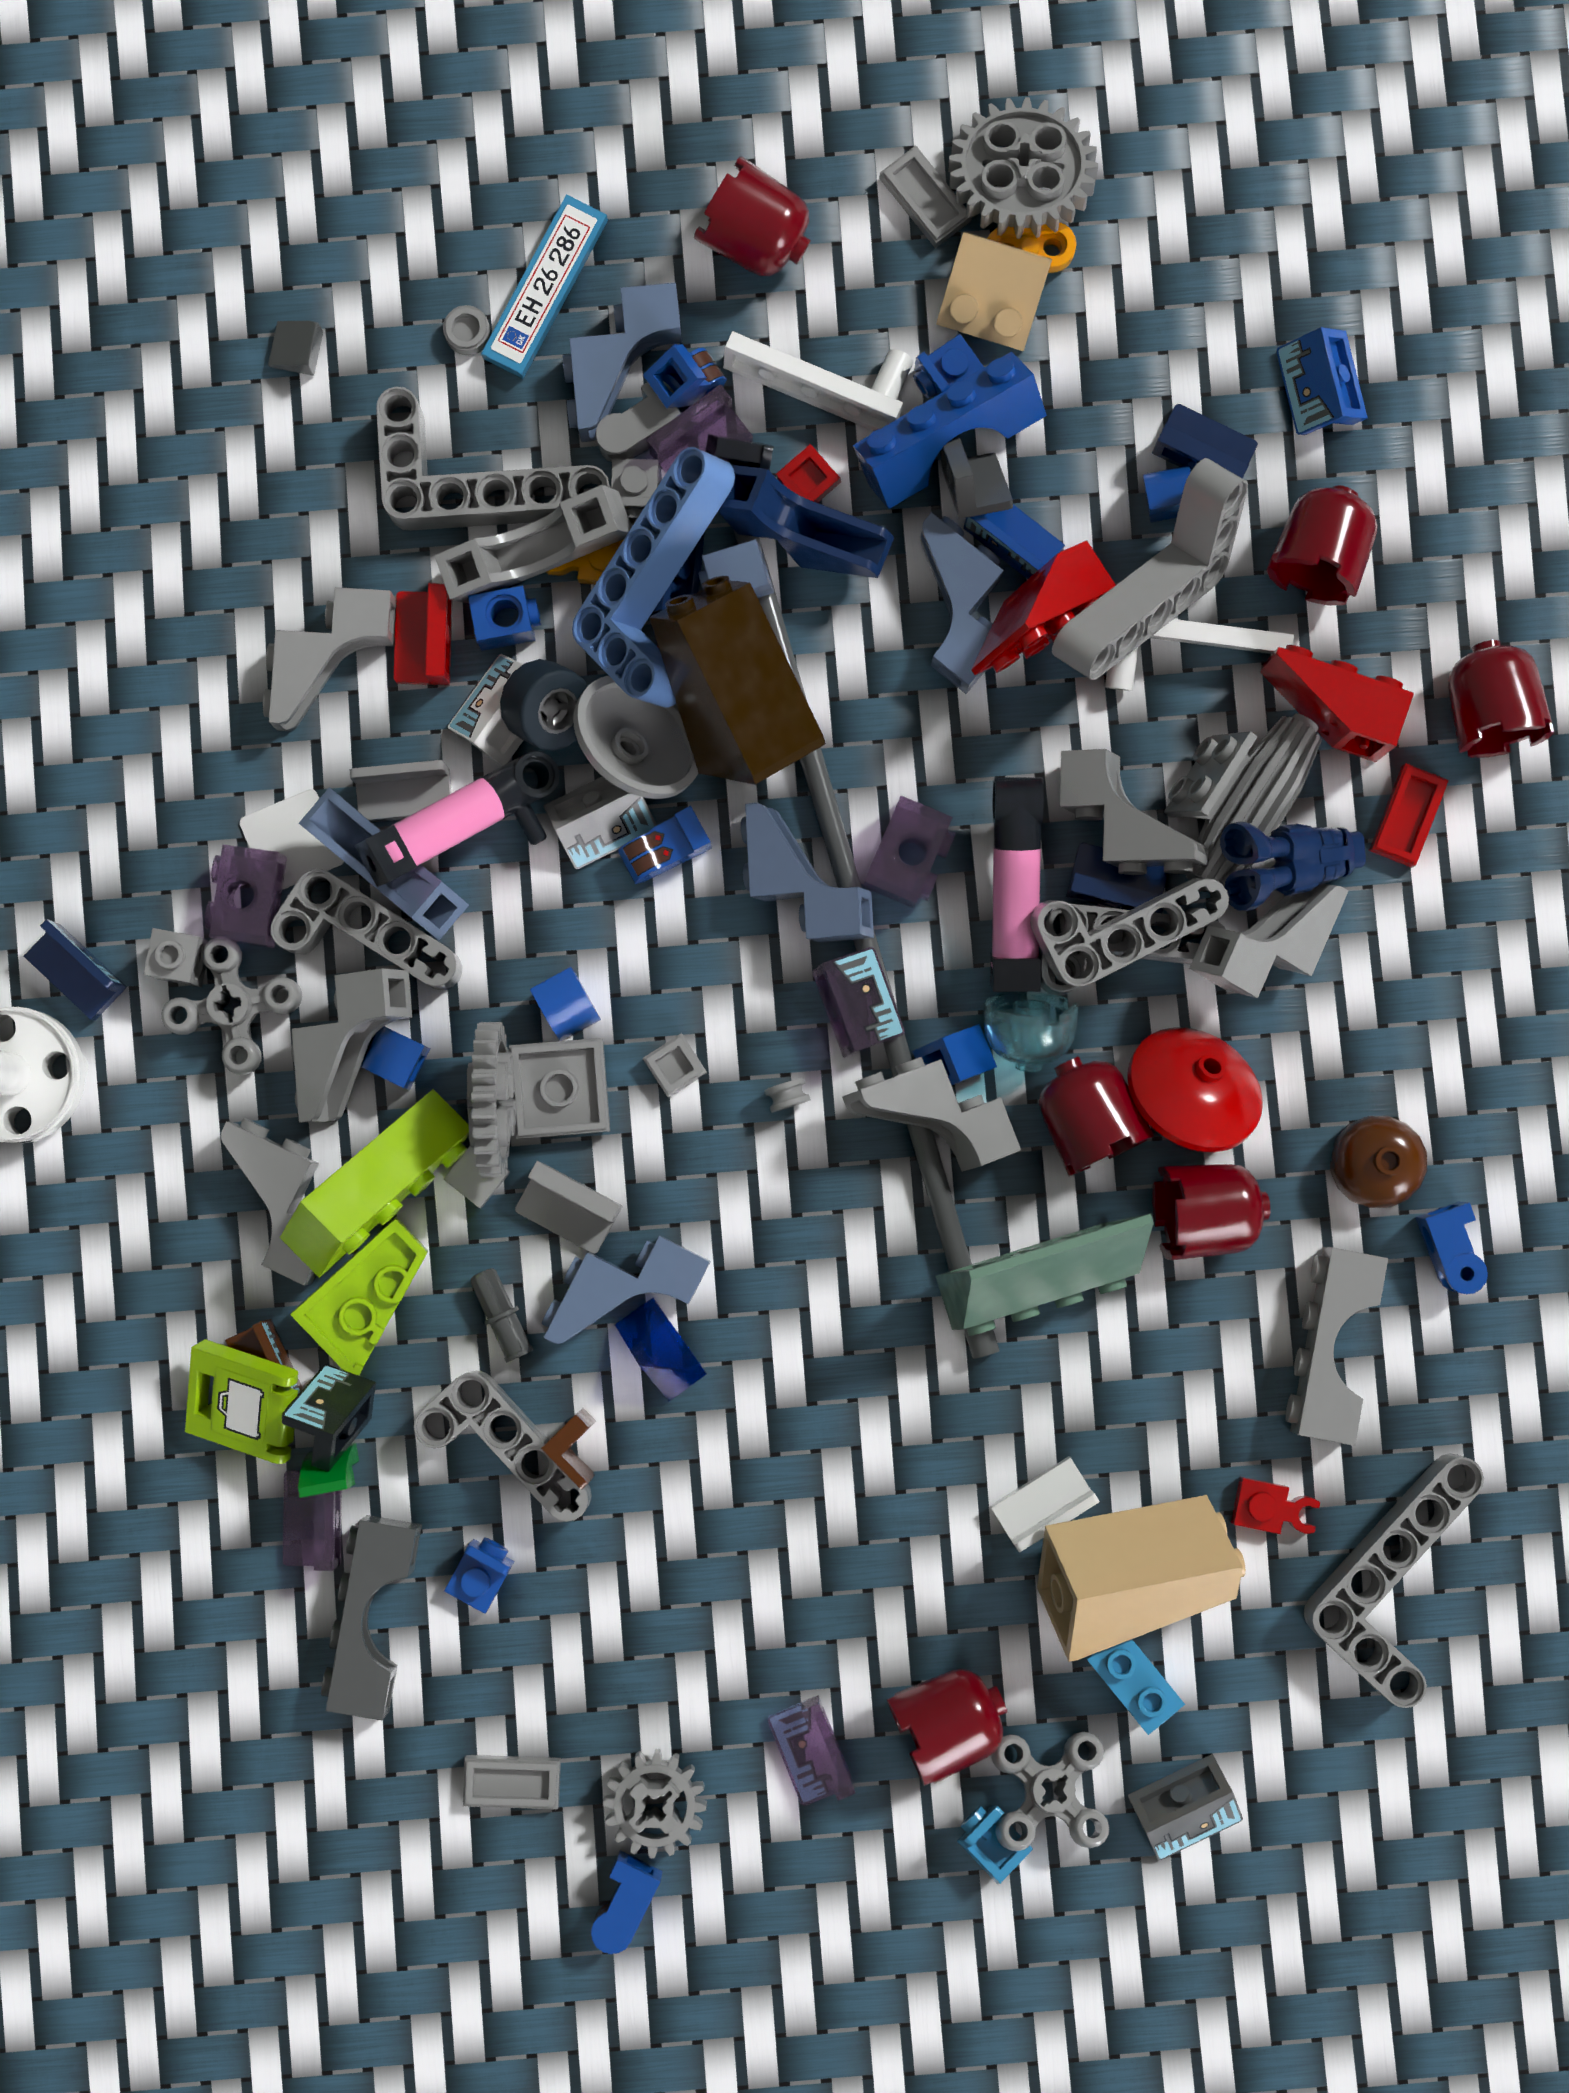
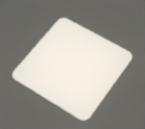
M313 789L306 790L246 815L240 820V827L266 889L270 893H276L295 885L299 878L307 871L312 869L329 871L342 865L344 862L299 824L302 818L319 800L317 792Z

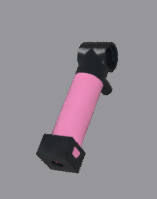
M534 751L524 754L354 846L374 883L379 887L512 814L516 816L530 844L536 845L545 840L547 835L530 804L550 795L556 789L560 774L558 766L552 757L543 752ZM525 767L531 768L537 774L538 785L536 789H532L524 782L523 770Z
M994 777L993 930L992 953H990V986L993 992H1041L1039 944L1032 932L1030 919L1033 910L1040 904L1041 824L1044 807L1042 777Z

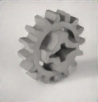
M655 1749L652 1760L646 1761L645 1756L639 1751L635 1755L634 1767H631L624 1761L619 1764L618 1770L623 1777L622 1779L610 1777L607 1787L616 1794L604 1796L603 1799L604 1807L614 1809L613 1812L606 1816V1826L619 1825L620 1828L614 1840L619 1843L627 1837L631 1839L630 1853L634 1855L641 1845L648 1847L649 1858H655L658 1847L664 1846L669 1856L674 1855L675 1841L679 1840L686 1846L691 1844L692 1837L688 1828L694 1830H701L703 1820L694 1813L706 1811L707 1801L696 1798V1795L704 1791L705 1785L703 1781L691 1782L690 1779L694 1774L695 1767L691 1764L683 1770L678 1767L680 1755L677 1753L667 1762L662 1760L661 1749ZM662 1773L668 1776L665 1779H650L646 1774ZM627 1788L630 1791L629 1794L635 1800V1807L629 1815H626L623 1805L624 1793ZM682 1791H684L687 1800V1810L683 1818L675 1807V1800ZM667 1793L663 1803V1811L654 1807L650 1811L647 1810L643 1813L648 1795L655 1800ZM645 1828H660L664 1833L652 1834L643 1830Z

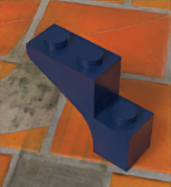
M732 465L735 473L734 485L718 512L737 534L776 539L801 568L872 578L879 577L894 540V536L890 531L879 525L821 505L796 494L775 478L769 469Z

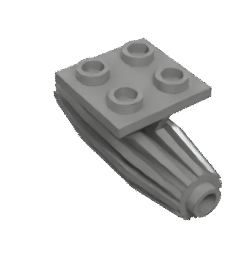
M1297 713L1293 717L1282 716L1249 754L1248 751L1257 739V736L1251 731L1212 735L1202 741L1193 755V760L1196 762L1187 776H1182L1170 790L1168 798L1171 801L1164 811L1169 817L1206 819L1197 842L1204 845L1208 851V865H1193V872L1185 874L1187 879H1214L1225 886V881L1231 873L1249 869L1253 865L1236 864L1227 860L1220 847L1222 831L1227 825L1240 821L1256 826L1267 836H1271V832L1279 828L1301 793L1322 742L1320 735L1316 733L1319 727L1314 721Z

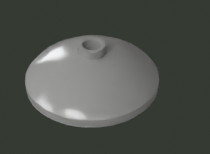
M609 675L592 682L578 698L573 716L574 730L578 743L594 769L611 784L640 797L663 799L683 792L698 775V770L677 704L666 708L632 698Z

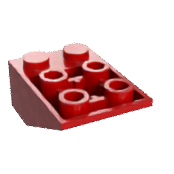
M1087 540L1057 553L1004 600L971 668L974 675L991 667L994 668L996 673L1001 672L1020 658L1019 654L1023 653L1026 659L1037 654L1050 644L1048 640L1052 639L1054 642L1058 633L1068 621L1116 586Z
M1287 645L1286 648L1278 647L1262 665L1260 673L1299 714L1308 717L1318 725L1319 729L1317 732L1332 748L1377 762L1397 746L1414 692L1402 689V682L1387 676L1379 675L1373 679L1358 674L1356 666L1344 661L1332 660L1329 664L1312 658L1313 653L1310 650L1300 646Z

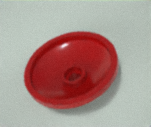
M1167 1028L1145 1038L1130 1059L1127 1080L1132 1100L1147 1123L1171 1142L1195 1151L1220 1152L1232 1149L1243 1143L1257 1127L1263 1108L1259 1082L1246 1060L1233 1047L1220 1038L1192 1028Z

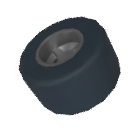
M538 659L524 663L511 674L503 687L500 699L501 717L510 732L539 749L555 751L568 747L577 740L573 722L575 705L580 695L588 686L582 677L556 662Z

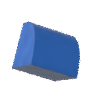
M1189 465L1143 474L1151 523L1177 518L1184 486L1191 472Z
M572 967L530 989L559 1041H563L601 1020Z
M980 1024L942 1037L912 1051L915 1059L922 1057L925 1065L941 1059L951 1086L997 1068Z
M384 1026L376 1032L360 1067L404 1089L410 1090L430 1048Z

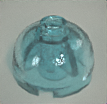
M1018 992L1019 1000L1015 1002L1004 1003V994L988 998L984 1003L985 1036L990 1047L1001 1058L1014 1062L1017 1070L1026 1072L1040 1071L1043 1069V1064L1054 1062L1068 1052L1074 1041L1078 1025L1079 1005L1077 1003L1068 1008V998L1033 992Z

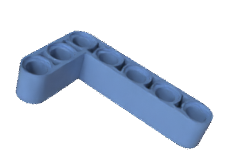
M688 447L682 450L676 457L577 612L572 626L575 641L627 695L666 708L676 704L659 648L641 629L731 492L735 480L734 468L729 462L696 447Z

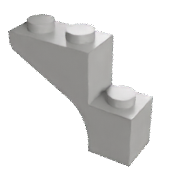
M335 587L334 601H327L325 610L326 628L332 629L331 633L275 630V643H269L266 652V666L268 671H272L271 689H265L263 714L264 717H269V723L277 731H292L298 727L339 663L349 654L372 646H394L396 598L390 590Z
M1107 749L1061 751L1060 807L1074 813L1075 819L1084 821L1102 820L1104 813L1103 861L1118 867L1119 874L1143 875L1147 874V867L1164 866L1165 873L1188 874L1193 872V865H1208V851L1204 845L1143 813L1129 801L1121 782L1120 756Z
M1323 883L1308 892L1284 896L1257 923L1242 933L1208 925L1189 969L1225 990L1255 998L1259 997L1272 965L1279 969L1312 976L1348 894V890L1341 886Z
M381 968L335 975L336 991L334 1003L338 1013V1022L292 1029L293 1045L291 1055L295 1066V1104L298 1109L299 1123L334 1122L342 1117L367 1046L372 1037L385 1025L399 1019L412 1017L408 970Z
M922 1057L895 1066L898 1076L884 1080L882 1072L855 1081L858 1091L842 1097L846 1108L852 1114L925 1127L934 1131L950 1146L962 1172L1021 1151L1002 1098L984 1103L982 1095H978L958 1103L941 1059L927 1065L924 1064Z
M243 1118L240 1125L226 1121L221 1132L222 1143L262 1198L271 1216V1241L261 1265L297 1283L311 1285L316 1274L279 1237L301 1202L319 1163L308 1158L311 1149L285 1138L282 1145L266 1138L269 1129L251 1120Z

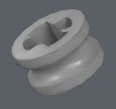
M804 1078L788 1081L764 1090L765 1095L770 1096L773 1100V1104L770 1106L771 1113L811 1100L809 1094H805L802 1091V1086L805 1084Z

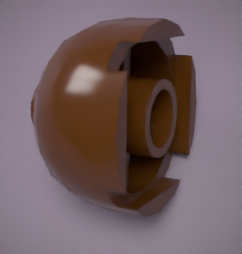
M1367 1116L1354 1121L1344 1128L1333 1144L1334 1149L1332 1161H1330V1172L1337 1188L1350 1201L1369 1208H1391L1407 1201L1421 1187L1427 1172V1151L1420 1136L1407 1123L1390 1116Z

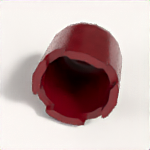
M742 156L739 157L734 165L740 171L736 178L728 173L726 174L704 212L709 217L708 221L710 223L706 230L699 226L694 233V239L754 274L771 276L780 272L789 260L797 265L811 242L810 239L804 236L809 224V210L805 201L796 193Z
M1341 485L1332 488H1315L1300 496L1293 506L1266 569L1270 579L1285 591H1287L1289 584L1307 591L1306 601L1328 606L1345 605L1350 595L1355 597L1376 538L1378 525L1373 510L1358 496L1356 491Z
M1499 640L1484 641L1474 645L1472 653L1464 656L1454 665L1448 677V689L1460 753L1467 751L1470 758L1505 755L1511 753L1509 744L1529 739L1530 747L1544 742L1554 734L1539 671L1532 655L1526 650L1510 645H1501Z
M1080 1057L1068 1060L1054 1068L1057 1077L1048 1082L1040 1094L1039 1106L1041 1114L1068 1176L1091 1168V1164L1105 1157L1109 1159L1114 1158L1154 1137L1149 1124L1136 1108L1123 1075L1117 1067L1109 1062L1097 1060L1083 1064Z
M1232 1164L1161 1166L1158 1168L1160 1176H1164L1163 1181L1153 1183V1218L1155 1227L1164 1226L1167 1243H1161L1160 1250L1165 1259L1180 1260L1238 1253L1249 1249L1257 1241L1262 1231L1263 1221L1268 1220L1270 1217V1200L1267 1192H1261L1258 1182L1249 1170Z
M957 1669L946 1672L895 1693V1696L887 1699L900 1734L909 1730L917 1747L909 1755L924 1786L932 1782L935 1784L987 1758L997 1751L1002 1742L1003 1726L1000 1716L1008 1712L1003 1698L996 1685L987 1689L981 1678L970 1670Z

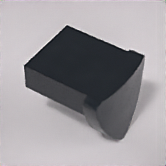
M708 434L705 452L718 457L748 461V467L769 469L770 471L774 446Z

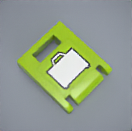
M207 1339L202 1340L191 1347L185 1432L272 1463H286L291 1459V1448L287 1445L291 1444L294 1440L295 1428L282 1424V1413L298 1396V1390L289 1388L298 1382V1371ZM210 1376H213L212 1404L208 1405Z

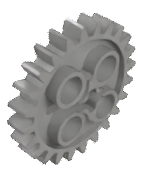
M1025 97L1022 108H1016L1010 98L1006 99L1005 110L999 111L992 103L988 104L987 118L976 112L973 113L972 127L962 124L960 127V138L953 139L952 154L949 156L948 172H950V189H956V204L967 203L966 216L968 218L981 213L980 227L983 229L992 222L998 223L997 232L999 236L1003 235L1008 226L1014 227L1017 239H1021L1024 228H1031L1035 237H1040L1041 226L1045 224L1053 232H1057L1060 217L1069 223L1074 222L1075 209L1084 211L1086 209L1087 197L1093 196L1098 172V163L1095 162L1097 147L1089 146L1090 131L1078 133L1080 124L1078 117L1065 122L1064 107L1059 108L1053 114L1049 113L1048 100H1044L1038 109L1032 108L1029 97ZM994 185H1001V186H1004V187L998 188V187H994ZM1045 187L1050 188L1051 190H1042L1039 188Z
M502 1022L477 1023L475 1040H473L474 1055H472V1062L468 1063L466 1099L472 1100L469 1107H467L470 1146L474 1147L476 1167H478V1174L481 1177H504L506 1175L510 1136H514L516 1100L510 1099L513 1098L516 1092L512 1052H508V1047H506L507 1036Z

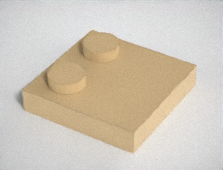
M963 232L936 325L1024 351L1052 259Z

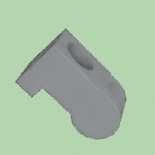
M648 382L641 386L642 401L622 414H609L598 423L596 439L601 455L606 460L612 462V458L632 459L683 427L682 415L678 408L666 409Z

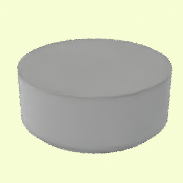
M464 305L456 307L449 312L444 320L443 332L446 341L451 349L459 354L474 355L481 352L491 336L487 317L480 309L474 306Z

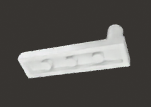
M732 331L725 346L723 368L875 431L900 418L903 402L897 400L912 367L913 360L903 351L889 350L870 389Z
M1173 619L1150 638L1273 654L1278 647L1286 648L1287 645H1293L1294 634ZM1139 647L1107 671L1105 688L1133 691Z

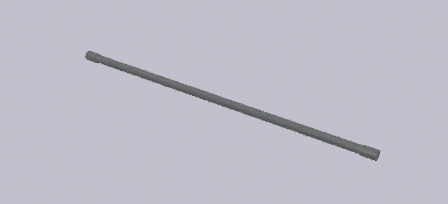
M729 462L731 465L741 466L740 462ZM733 529L737 545L756 539L762 548L759 537L739 535ZM774 589V593L760 597L758 600L806 698ZM820 747L801 758L800 761L838 888H862ZM874 931V938L853 940L857 954L870 949L873 950L902 1028V1033L882 1039L892 1076L895 1077L898 1076L895 1066L911 1061L912 1057ZM872 978L865 980V983L871 986V992L869 993L871 1004L879 1003L880 1000ZM907 1124L949 1271L971 1265V1259L934 1133L928 1128ZM964 1329L973 1359L1000 1351L994 1329L973 1336H969L967 1329Z

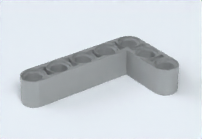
M396 386L385 390L377 401L382 502L392 522L402 530L412 531L531 523L552 513L559 506V502L578 495L580 489L587 484L592 483L610 487L608 477L603 470L591 465L428 476L425 420L414 394L404 387ZM408 406L412 409L411 414L404 421L396 422L390 420L392 411L397 407ZM411 451L414 453V459L409 465L405 467L392 465L394 457L399 452ZM541 487H551L556 490V495L550 502L542 504L532 499L535 491ZM505 490L509 492V499L502 506L495 507L487 504V498L493 491ZM450 493L463 495V501L456 509L447 510L441 507V502L446 495ZM413 496L417 498V504L410 512L400 513L395 510L396 503L402 497Z
M1204 458L1197 463L1190 472L1184 486L1171 544L1068 621L1054 640L1052 654L1084 676L1095 680L1209 592L1223 577L1229 564L1248 490L1247 481L1208 458Z
M1449 1453L1437 1458L1308 1599L1304 1608V1618L1309 1628L1375 1690L1397 1707L1409 1708L1422 1701L1427 1687L1425 1677L1416 1666L1370 1625L1365 1618L1482 1489L1484 1476L1480 1466L1473 1460L1458 1454ZM1462 1464L1466 1472V1479L1459 1488L1452 1489L1448 1484V1473L1455 1465ZM1430 1499L1434 1504V1515L1427 1523L1419 1524L1415 1515L1416 1508L1423 1500ZM1392 1535H1400L1403 1541L1402 1551L1394 1558H1386L1383 1551L1386 1539ZM1368 1570L1371 1575L1369 1588L1362 1593H1354L1351 1587L1353 1576L1358 1571ZM1336 1605L1340 1612L1339 1620L1332 1627L1322 1628L1319 1622L1321 1611L1327 1606ZM1372 1638L1375 1645L1372 1656L1367 1660H1356L1354 1651L1357 1643L1362 1639ZM1407 1671L1410 1678L1407 1688L1403 1692L1392 1693L1390 1689L1392 1677L1398 1672Z

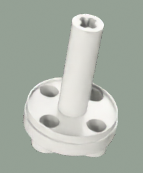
M3 1007L0 1008V1024L6 1018L11 1017L15 1022L16 1031L8 1041L4 1042L0 1038V1142L33 1143L54 1133L73 1115L84 1091L85 1078L88 1073V1062L81 1052L76 1039L58 1020L29 1008ZM65 1054L70 1061V1069L65 1077L57 1079L53 1074L52 1065L58 1056ZM25 1108L31 1115V1125L26 1132L20 1134L15 1128L14 1119L16 1114Z

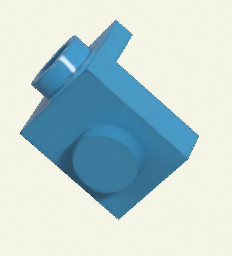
M998 1805L991 1806L986 1811L982 1806H979L961 1824V1828L965 1833L957 1842L996 1884H1001L1033 1848L1029 1846L1025 1850L1011 1851L1001 1846L995 1831L996 1824L1004 1812ZM1010 1826L1009 1834L1016 1841L1021 1835Z

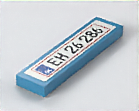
M566 194L481 353L483 359L524 379L607 224V214Z

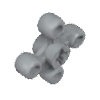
M216 937L205 945L202 952L204 964L213 973L215 978L213 990L210 991L207 998L200 1001H192L184 997L169 1000L163 1007L161 1019L164 1026L170 1032L178 1035H188L205 1023L217 1024L226 1036V1045L222 1050L224 1066L235 1074L247 1075L254 1072L261 1062L260 1048L252 1040L249 1033L250 1023L258 1013L263 1011H273L277 1014L294 1012L301 1004L302 991L294 980L287 977L273 978L264 987L259 989L246 987L238 976V968L242 962L240 946L229 938ZM226 948L228 951L227 960L223 963H218V952ZM282 988H287L289 992L288 999L283 1003H278L276 999L278 991ZM230 996L241 1001V1006L234 1008V1016L223 1011V1006L230 1004ZM185 1008L187 1018L183 1023L178 1024L176 1020L177 1012ZM245 1048L248 1057L244 1063L238 1064L236 1054L240 1049Z
M1089 1732L1073 1734L1064 1745V1754L1061 1760L1051 1766H1044L1036 1762L1031 1756L1029 1745L1020 1736L1010 1734L1002 1737V1742L997 1751L991 1754L992 1762L998 1770L1003 1773L1013 1774L1021 1780L1025 1789V1799L1021 1807L1013 1812L1004 1814L997 1822L995 1833L1001 1846L1011 1851L1025 1850L1034 1841L1036 1827L1039 1822L1050 1816L1062 1819L1069 1827L1071 1838L1081 1847L1094 1848L1105 1842L1109 1835L1108 1820L1098 1810L1086 1808L1080 1804L1075 1795V1782L1078 1776L1084 1771L1097 1767L1103 1759L1104 1748L1096 1735ZM1082 1742L1090 1750L1089 1757L1086 1760L1080 1758L1078 1754V1747ZM1009 1745L1013 1746L1017 1751V1758L1013 1763L1008 1762L1004 1755L1005 1749ZM1059 1779L1054 1789L1058 1799L1043 1801L1042 1797L1045 1795L1046 1790L1041 1784L1043 1782H1055ZM1088 1819L1095 1826V1832L1091 1837L1086 1836L1083 1831V1824ZM1014 1822L1018 1823L1022 1829V1835L1016 1841L1009 1834V1828Z

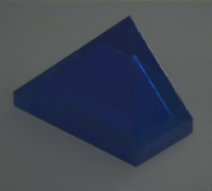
M654 1297L615 1324L638 1365L668 1401L707 1375Z

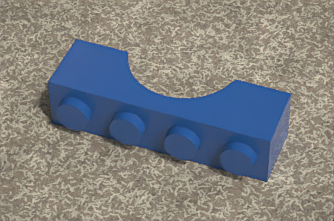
M1011 351L1005 356L992 361L988 366L966 379L953 384L943 393L922 405L914 407L890 424L873 431L868 437L854 444L853 447L869 487L885 506L890 509L928 486L930 470L936 456L943 446L957 435L975 428H990L998 431L1008 439L1047 415L1034 374Z

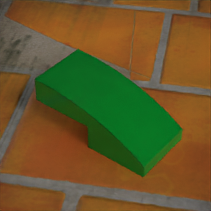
M352 1443L329 1472L311 1466L313 1451H310L305 1456L298 1483L300 1498L344 1490L355 1485L352 1465L359 1462L356 1443Z

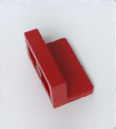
M428 583V592L399 591L396 595L394 680L397 684L450 685L453 600H450L445 584Z

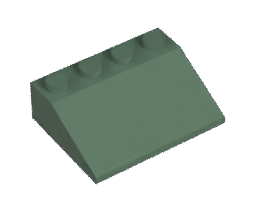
M1151 1214L1108 1221L936 1275L952 1330L967 1329L968 1335L973 1336L995 1329L994 1320L1010 1314L1012 1321L1017 1322L1039 1315L1038 1306L1051 1301H1055L1056 1308H1061L1083 1301L1082 1292L1098 1287L1100 1294L1127 1287L1125 1278L1139 1274L1154 1224Z

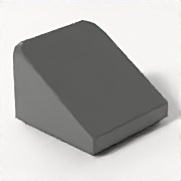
M277 321L268 366L314 376L323 336L320 324L314 321Z

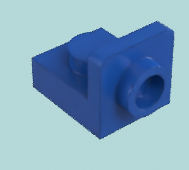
M958 334L928 356L925 352L919 354L915 361L914 371L916 373L913 375V379L921 393L926 398H930L931 396L935 397L943 393L953 384L983 369L984 366L961 334Z
M485 1537L482 1542L473 1539L465 1549V1554L444 1592L486 1614L515 1561L506 1557L509 1551L501 1544Z

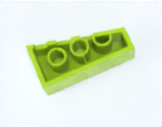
M432 1089L299 1203L279 1238L320 1278L346 1253L350 1255L360 1247L370 1236L368 1232L378 1223L384 1225L393 1218L403 1207L401 1202L410 1193L416 1197L426 1189L435 1179L432 1173L443 1164L448 1169L467 1151L463 1142L469 1135V1125Z

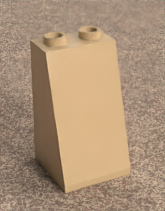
M1203 1495L1046 1525L1037 1589L1067 1660L1071 1662L1236 1599L1241 1577L1245 1576L1246 1569L1241 1551L1238 1548H1233L1227 1536V1527L1223 1515L1220 1512L1216 1513L1208 1496Z

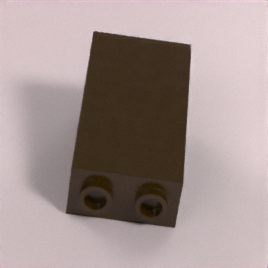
M718 576L702 583L703 590L693 595H681L668 600L665 603L666 609L649 618L698 773L756 785L824 746L826 743L751 583L731 581L728 576Z

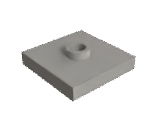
M603 1038L509 1045V1052H512L516 1090L513 1099L516 1100V1139L611 1132Z

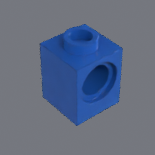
M523 585L468 596L476 642L481 651L536 641L533 627L541 626L539 608L536 598L528 599ZM512 608L519 612L518 619L513 625L500 627L495 624L496 615L501 610Z

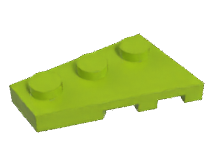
M395 1217L297 1306L290 1315L342 1370L359 1376L426 1257L428 1250Z

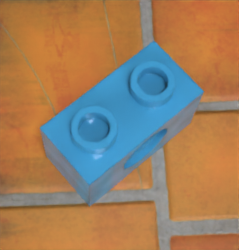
M1132 1639L1085 1657L1148 1735L1185 1705Z

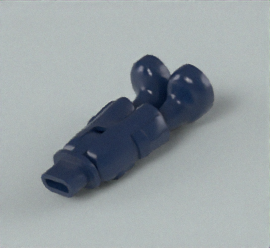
M1240 821L1227 825L1222 831L1220 838V847L1223 855L1233 863L1246 865L1263 862L1274 858L1276 861L1268 869H1243L1235 871L1227 877L1224 887L1228 893V903L1238 911L1256 909L1266 901L1275 889L1285 896L1305 893L1316 888L1319 884L1349 876L1353 869L1363 867L1366 862L1364 836L1359 831L1349 832L1344 827L1312 828L1308 825L1296 823L1281 825L1271 832V836H1267L1256 826Z

